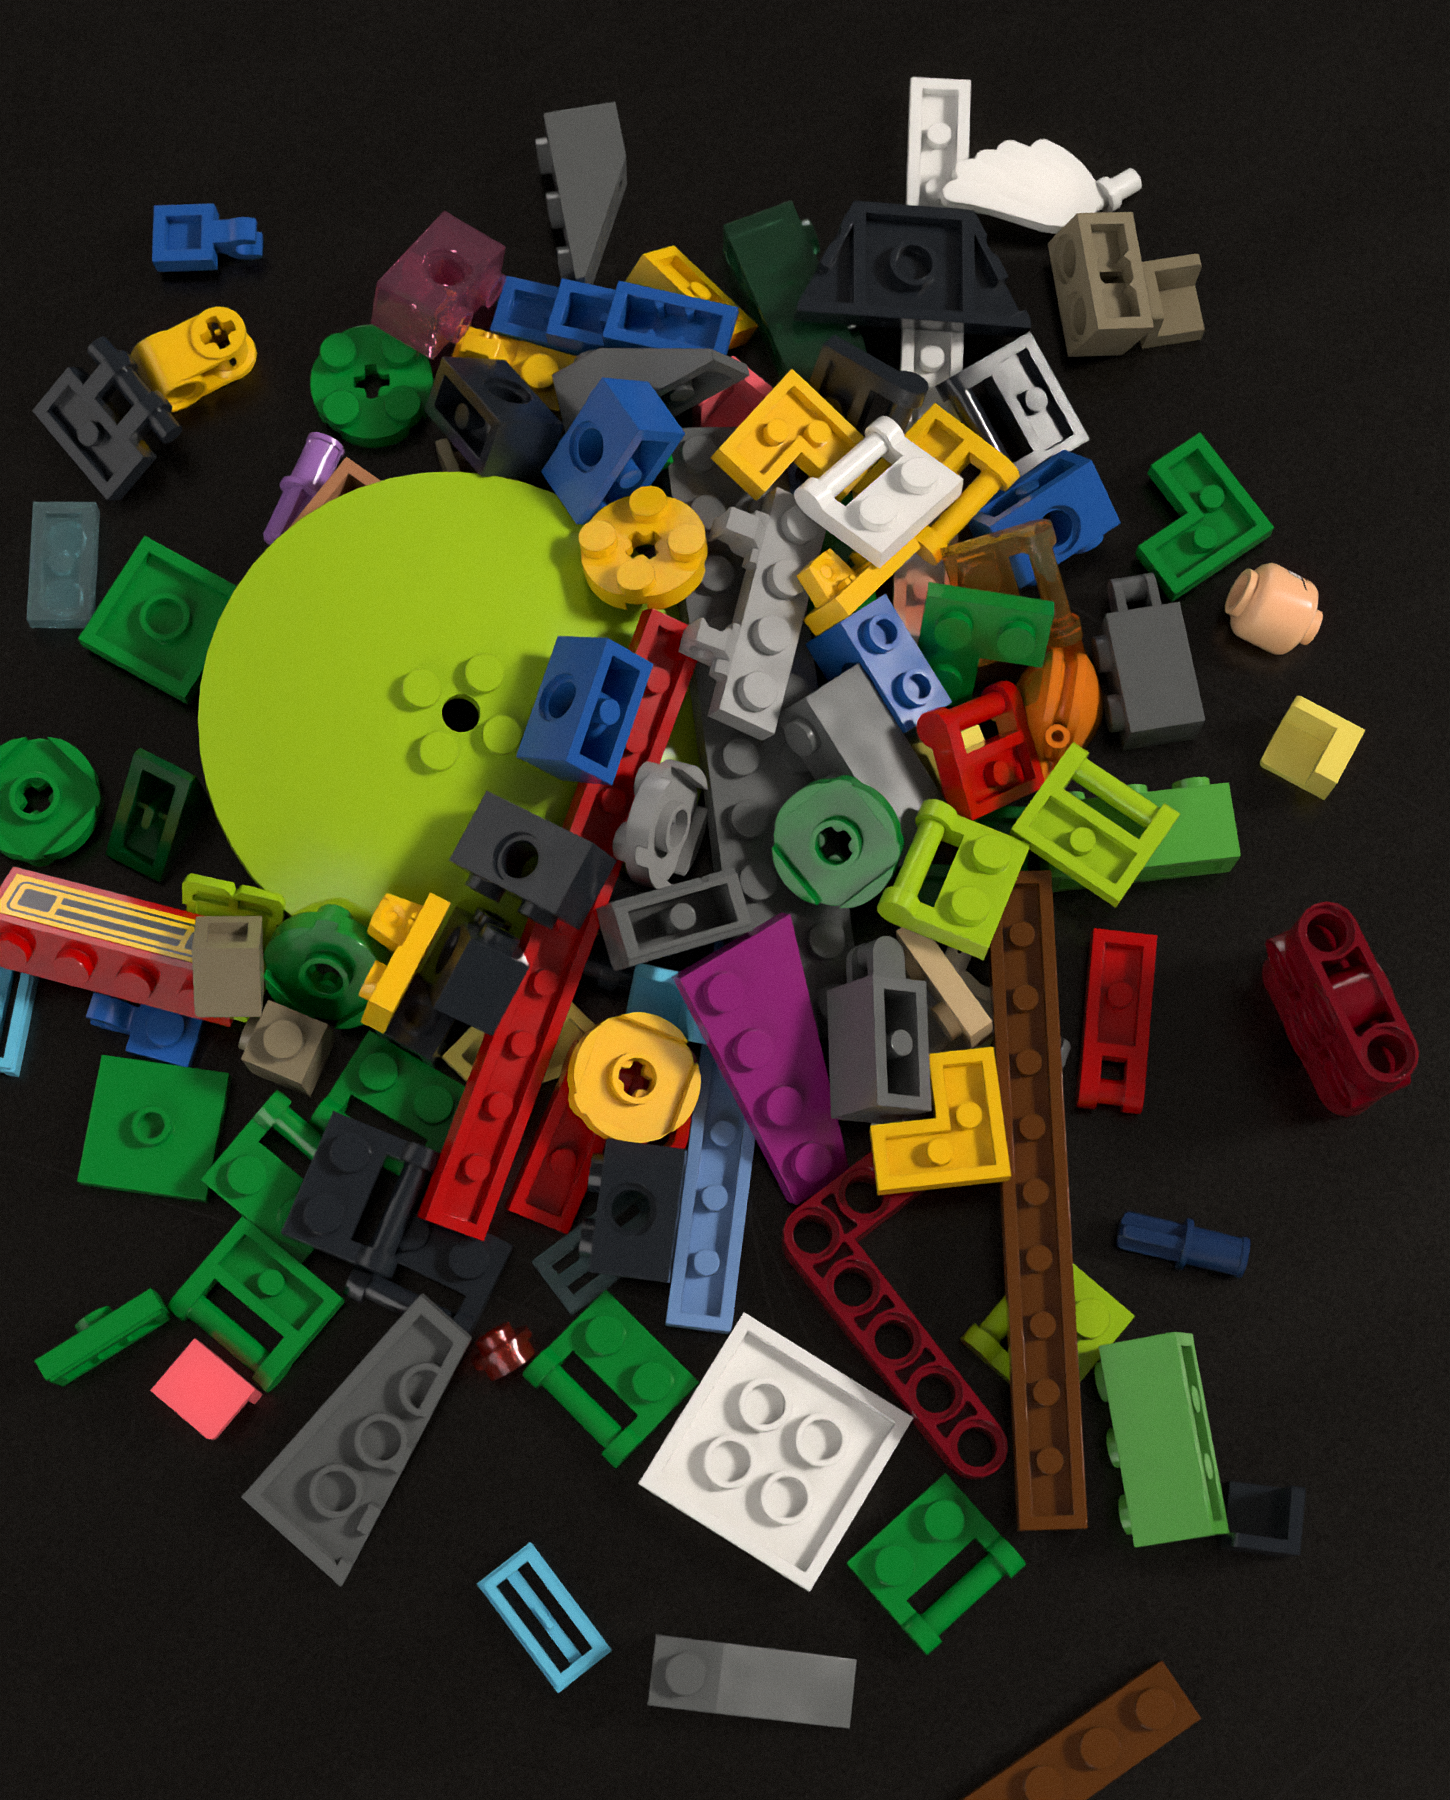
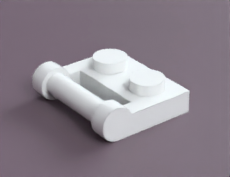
M880 416L866 428L865 438L818 479L813 477L807 479L795 490L794 497L797 505L808 517L876 567L881 568L961 495L964 479L907 439L900 426L893 419L887 416ZM880 457L892 464L891 467L847 506L842 505L835 499L838 494Z

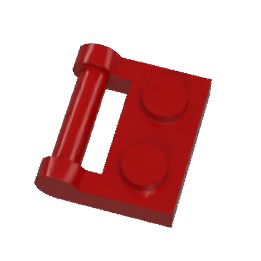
M999 681L986 687L980 697L951 709L937 707L921 714L918 718V736L924 745L933 751L941 780L942 793L947 804L955 809L957 815L973 821L1039 790L1045 782L1035 744L1028 727L1022 696L1019 689L1013 683ZM989 719L996 721L999 735L967 749L965 748L961 734L962 731Z

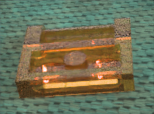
M1037 519L940 548L950 585L1020 596L1009 556L1019 553L1028 554L1041 600L1054 602V617L1047 647H1067L1080 641L1084 633L1080 618L1077 614L1071 613L1053 551L1057 538L1050 520ZM980 658L978 667L998 661Z

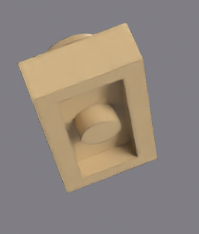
M903 927L896 931L897 941L902 946L905 955L906 979L926 981V989L937 1003L930 1008L931 1013L945 1035L951 1041L960 1036L969 1049H975L992 1037V1020L935 940Z

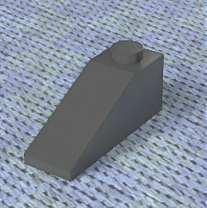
M598 348L579 354L574 359V363L553 374L552 378L566 434L586 403L589 394L602 377L649 382L670 413L675 417L747 378L750 374L747 364L713 349Z
M656 1635L648 1705L850 1728L857 1659Z

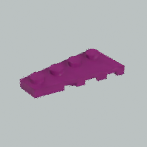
M781 912L755 927L753 931L743 934L673 975L672 978L786 1200L798 1205L849 1169L839 1121L838 1119H831L830 1083L791 915Z

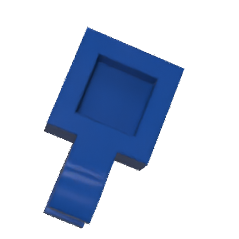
M214 204L154 206L152 262L157 272L218 270V253L243 260L263 258L262 232H257L256 218L238 217L219 220V213Z
M93 993L86 1014V1018L91 1019V1025L130 1035L125 1049L128 1055L156 1063L191 1068L206 1024L205 1020L195 1019L144 1004L136 1007L122 1000L99 993Z

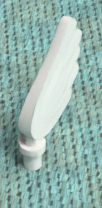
M1046 139L1037 140L1030 147L1016 141L1007 140L1000 143L996 150H982L976 154L974 159L959 161L952 171L953 180L944 185L939 197L941 204L947 208L974 210L977 213L994 216L1040 232L1057 234L1077 213H1096L1099 210L1113 212L1118 209L1123 199L1141 189L1142 182L1138 173L1131 168L1111 179L1103 177L1095 181L1090 172L1076 157L1064 148Z

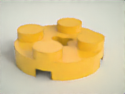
M655 486L640 487L634 490L630 496L620 498L608 504L593 516L579 532L581 561L586 581L596 596L616 608L627 610L626 603L634 605L647 604L648 609L653 608L655 610L671 607L687 598L700 585L706 571L704 563L708 556L705 527L700 517L687 504L676 498L667 497L662 489ZM646 544L655 546L656 556L651 559L642 554L634 558L630 557L633 549Z
M633 1012L599 1022L583 1035L571 1055L567 1073L570 1108L575 1115L582 1118L590 1130L604 1139L645 1143L663 1138L687 1121L696 1106L700 1094L701 1074L698 1062L694 1063L692 1053L686 1043H689L688 1040L674 1024L650 1013ZM637 1061L643 1065L641 1076L650 1080L647 1090H635L632 1096L624 1092V1083L619 1080L620 1069L630 1068L633 1062Z

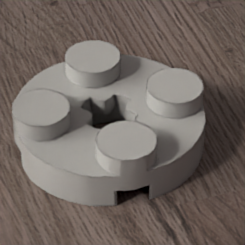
M667 759L660 764L647 761L639 768L634 782L635 799L628 821L619 826L613 840V856L616 860L626 863L627 873L634 883L656 890L671 886L672 884L667 881L671 875L675 873L685 876L695 861L704 837L708 812L707 808L697 805V788L708 790L706 777L699 767Z

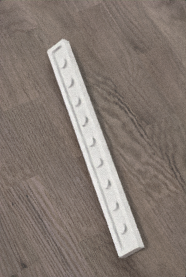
M911 77L909 89L906 205L947 208L941 204L940 192L946 183L953 180L952 171L954 166L961 160L969 159L971 80ZM901 329L900 371H911L919 374L929 385L924 402L921 407L913 410L905 433L934 403L961 422L950 400L943 402L935 386L963 370L964 333ZM941 512L933 521H931L928 524V526L930 527L940 517V515L943 512ZM958 534L947 544L949 553L937 565L933 566L927 563L915 552L893 574L892 605L916 644L928 582L952 586L957 585Z

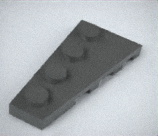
M421 1294L242 1496L250 1506L340 1587L346 1581L472 1339L465 1330L424 1294Z

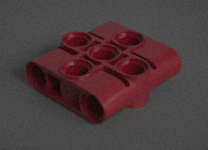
M1321 902L1314 904L1301 915L1290 930L1266 940L1265 945L1268 957L1263 963L1262 978L1283 1022L1290 1044L1301 1059L1320 1100L1328 1110L1336 1115L1351 1117L1360 1115L1383 1096L1410 1085L1411 1074L1418 1064L1419 1050L1416 1040L1395 1000L1388 978L1377 963L1356 919L1348 909L1338 903Z

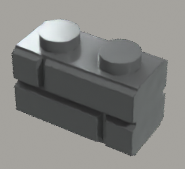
M735 868L611 902L596 909L614 971L753 931L751 918Z

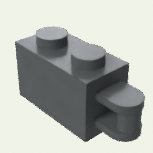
M1152 572L1109 579L1107 590L1111 613L1105 614L1098 636H1093L1091 639L1092 657L1096 672L1098 674L1106 673L1110 695L1104 696V714L1109 732L1119 733L1122 751L1196 739L1205 722V716L1180 602L1161 604L1156 578ZM1143 600L1144 608L1128 610L1126 602Z
M883 936L866 944L855 946L848 952L846 958L847 983L827 990L831 1119L887 1124L931 1111L926 981L906 979L904 951L900 943L893 937Z

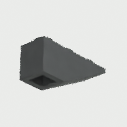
M615 102L544 113L546 137L535 139L541 175L552 173L555 186L554 192L546 193L551 229L563 228L566 246L556 248L561 279L564 278L593 285L627 185L626 153Z

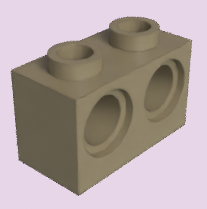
M1133 212L1077 213L1048 242L1068 357L1123 355L1154 328Z

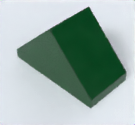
M139 748L132 758L105 855L161 883L167 877L210 802L197 776Z

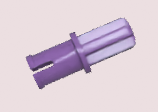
M311 432L308 435L306 444L291 476H286L281 480L280 489L283 491V494L264 531V540L269 545L287 531L334 473L345 453V449H342L343 445L336 439L319 432Z

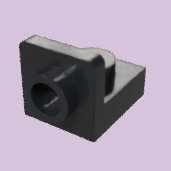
M414 977L385 1033L375 1031L379 1038L396 1045L423 1061L424 1064L439 1071L444 1063L442 1056L449 1050L445 1039L457 1019L434 1009L423 983L424 981Z

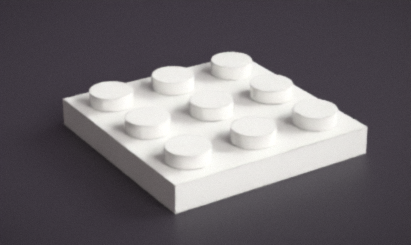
M743 1313L641 1478L639 1485L810 1592L913 1420V1417L748 1314Z

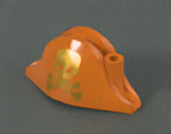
M1059 629L1049 640L1043 667L1028 666L1016 684L1022 696L1028 727L1035 744L1044 781L1073 742L1086 749L1096 735L1103 717L1104 698L1100 681L1087 655L1078 632Z

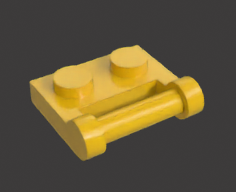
M936 403L904 434L905 437L957 475L969 463L981 470V473L930 527L927 525L915 536L922 546L916 553L933 566L937 565L949 553L947 544L999 490L1007 491L1020 477L1018 469L1006 456ZM881 458L852 489L853 499L891 467L892 464Z

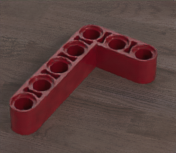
M871 1151L792 1212L787 1218L783 1229L782 1250L793 1268L904 1412L913 1417L912 1422L948 1469L957 1477L966 1480H981L997 1471L1005 1461L1008 1445L1001 1426L858 1244L860 1240L925 1191L880 1195L881 1206L876 1211L868 1214L855 1212L846 1201V1190L856 1183H866L872 1185L877 1190ZM805 1222L821 1224L830 1236V1245L820 1253H806L797 1247L794 1241L793 1232ZM853 1273L866 1280L870 1288V1297L867 1302L860 1306L843 1304L834 1292V1282L838 1277ZM894 1325L903 1329L910 1339L909 1354L901 1359L892 1360L879 1353L875 1345V1334L880 1328ZM926 1378L942 1380L951 1392L949 1408L941 1413H932L922 1408L916 1398L918 1383ZM975 1430L983 1433L989 1439L992 1445V1455L990 1461L985 1466L974 1467L966 1464L961 1459L957 1444L962 1433Z

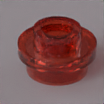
M508 1321L496 1326L475 1342L480 1352L472 1358L471 1363L477 1371L484 1369L491 1381L503 1377L534 1355L535 1350L528 1341L532 1336L531 1331L527 1325L513 1329Z

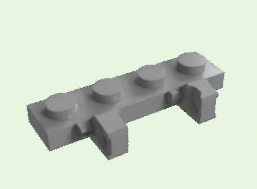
M779 487L765 495L761 511L756 510L750 514L731 506L726 512L714 518L708 541L711 542L718 539L727 543L732 553L744 558L742 567L746 571L732 624L723 631L709 627L704 618L692 622L684 629L678 652L710 666L709 676L716 680L708 717L761 741L775 734L809 596L798 580L797 575L811 560L820 555L826 533L825 528L808 517L800 509L793 494Z

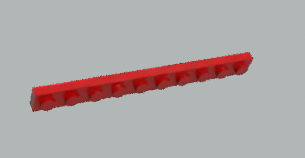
M653 608L642 610L628 650L653 663V667L613 785L578 782L562 828L594 843L613 858V840L616 831L622 823L628 821L635 799L634 782L636 774L642 764L647 761L660 764L697 664V660L678 652L683 631L688 625ZM616 860L580 930L560 920L556 921L551 930L529 918L527 919L519 946L530 967L493 1036L487 1033L484 1035L419 1209L418 1218L484 1241L598 933L600 924L596 909L609 903L623 861Z

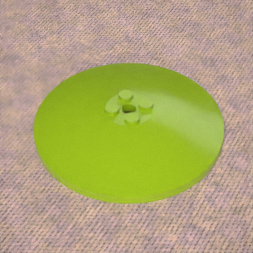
M429 472L394 477L348 492L325 503L301 518L279 536L253 563L230 597L217 623L207 651L200 684L198 710L200 758L206 788L216 818L233 852L260 889L281 894L286 901L284 911L289 917L304 912H317L323 905L335 904L347 909L351 913L353 920L368 928L376 908L386 893L420 905H424L430 892L451 902L442 926L416 973L417 976H421L420 973L456 906L474 914L477 907H482L500 915L512 924L509 932L513 933L520 940L528 919L517 912L522 901L504 893L500 902L497 903L464 885L470 874L449 861L486 791L562 827L578 782L562 781L516 757L558 636L609 638L628 649L642 610L648 609L647 604L634 605L626 603L627 610L616 608L605 603L595 595L586 581L581 561L579 532L584 525L575 523L556 494L521 481L498 476L481 477L478 473ZM633 549V553L630 557L634 558L640 554L635 549ZM677 604L657 610L681 621ZM688 686L660 763L671 759L700 768L690 687ZM460 698L471 702L478 712V724L467 732L451 730L442 718L443 706L448 701ZM697 788V793H698L697 803H698V800H699V797H700V794H701V791H702L701 788ZM538 855L531 857L524 864L521 874L522 878L527 877L535 870L538 864ZM623 862L620 871L627 873L626 863ZM387 948V950L393 955L394 952Z

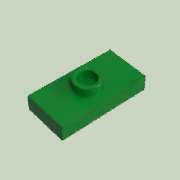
M150 1288L115 1311H112L110 1306H104L88 1314L76 1323L75 1328L78 1334L34 1361L46 1381L64 1387L171 1320L170 1317L173 1314L167 1309L168 1306L163 1297Z

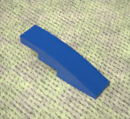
M506 276L490 333L518 341H526L574 356L598 348H707L727 355L739 311L738 307L623 281H618L616 290L564 278L561 279L560 286L555 287Z

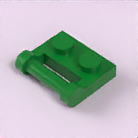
M369 1030L328 1096L315 1110L309 1124L323 1135L333 1111L349 1117L345 1112L353 1099L426 1141L425 1147L440 1154L465 1086L424 1064L423 1061L396 1045L384 1041L377 1034ZM388 1157L383 1165L384 1168L397 1176L400 1175L404 1164ZM428 1174L421 1193L429 1184L432 1174Z
M277 1089L200 1180L302 1264L314 1248L282 1236L281 1231L304 1179L263 1146L259 1140L272 1127L312 1160L323 1135L288 1106L292 1101Z
M242 1216L171 1299L167 1309L182 1322L187 1319L193 1321L254 1373L252 1381L266 1393H269L285 1377L296 1359L344 1304L345 1300L245 1216ZM217 1282L284 1337L272 1352L206 1298Z
M606 1289L522 1373L535 1388L542 1385L605 1448L601 1455L614 1468L623 1463L699 1385V1381ZM573 1353L638 1416L627 1428L623 1429L561 1367Z
M946 1473L845 1563L927 1656L942 1643L939 1635L1005 1574L1012 1578L1026 1565L1018 1552L996 1531ZM974 1539L987 1555L923 1614L919 1615L907 1600Z

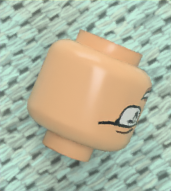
M1275 563L1260 565L1256 570L1250 568L1244 570L1233 584L1225 603V612L1231 615L1230 625L1234 634L1275 655L1286 654L1299 643L1303 645L1309 644L1316 636L1323 620V613L1317 610L1319 593L1315 585L1311 581Z

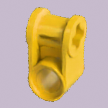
M218 306L206 309L199 315L169 330L148 336L140 341L131 352V358L138 365V373L141 379L151 391L158 390L172 405L171 412L187 408L201 397L235 380L242 379L250 373L257 357L255 344L247 334L242 318L237 312L227 307ZM217 323L219 329L213 331L211 325ZM228 339L230 345L219 349L217 344ZM233 357L237 362L235 365H231L229 362Z

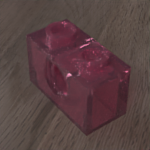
M444 211L377 282L371 324L433 360L449 341L456 344L463 338L472 322L473 315L482 305L488 308L499 297L506 281V276L501 273L506 247Z

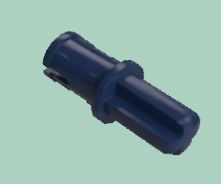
M1131 1211L1125 1212L1121 1217L1116 1237L1117 1246L1120 1249L1175 1262V1269L1183 1270L1185 1265L1230 1274L1240 1279L1244 1275L1250 1252V1238H1239L1195 1227L1194 1220L1186 1218L1182 1224Z

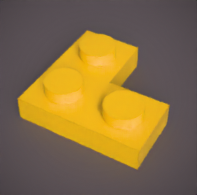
M791 369L710 458L757 501L792 462L810 478L818 479L865 437L802 377ZM874 464L838 494L835 499L838 502L843 500Z
M994 1047L930 1053V1089L934 1118L870 1125L869 1131L877 1195L1009 1181L1011 1178Z

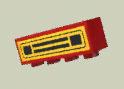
M14 866L0 886V967L227 1027L231 1026L235 1018L198 1017L195 1014L192 943L196 916L203 915Z

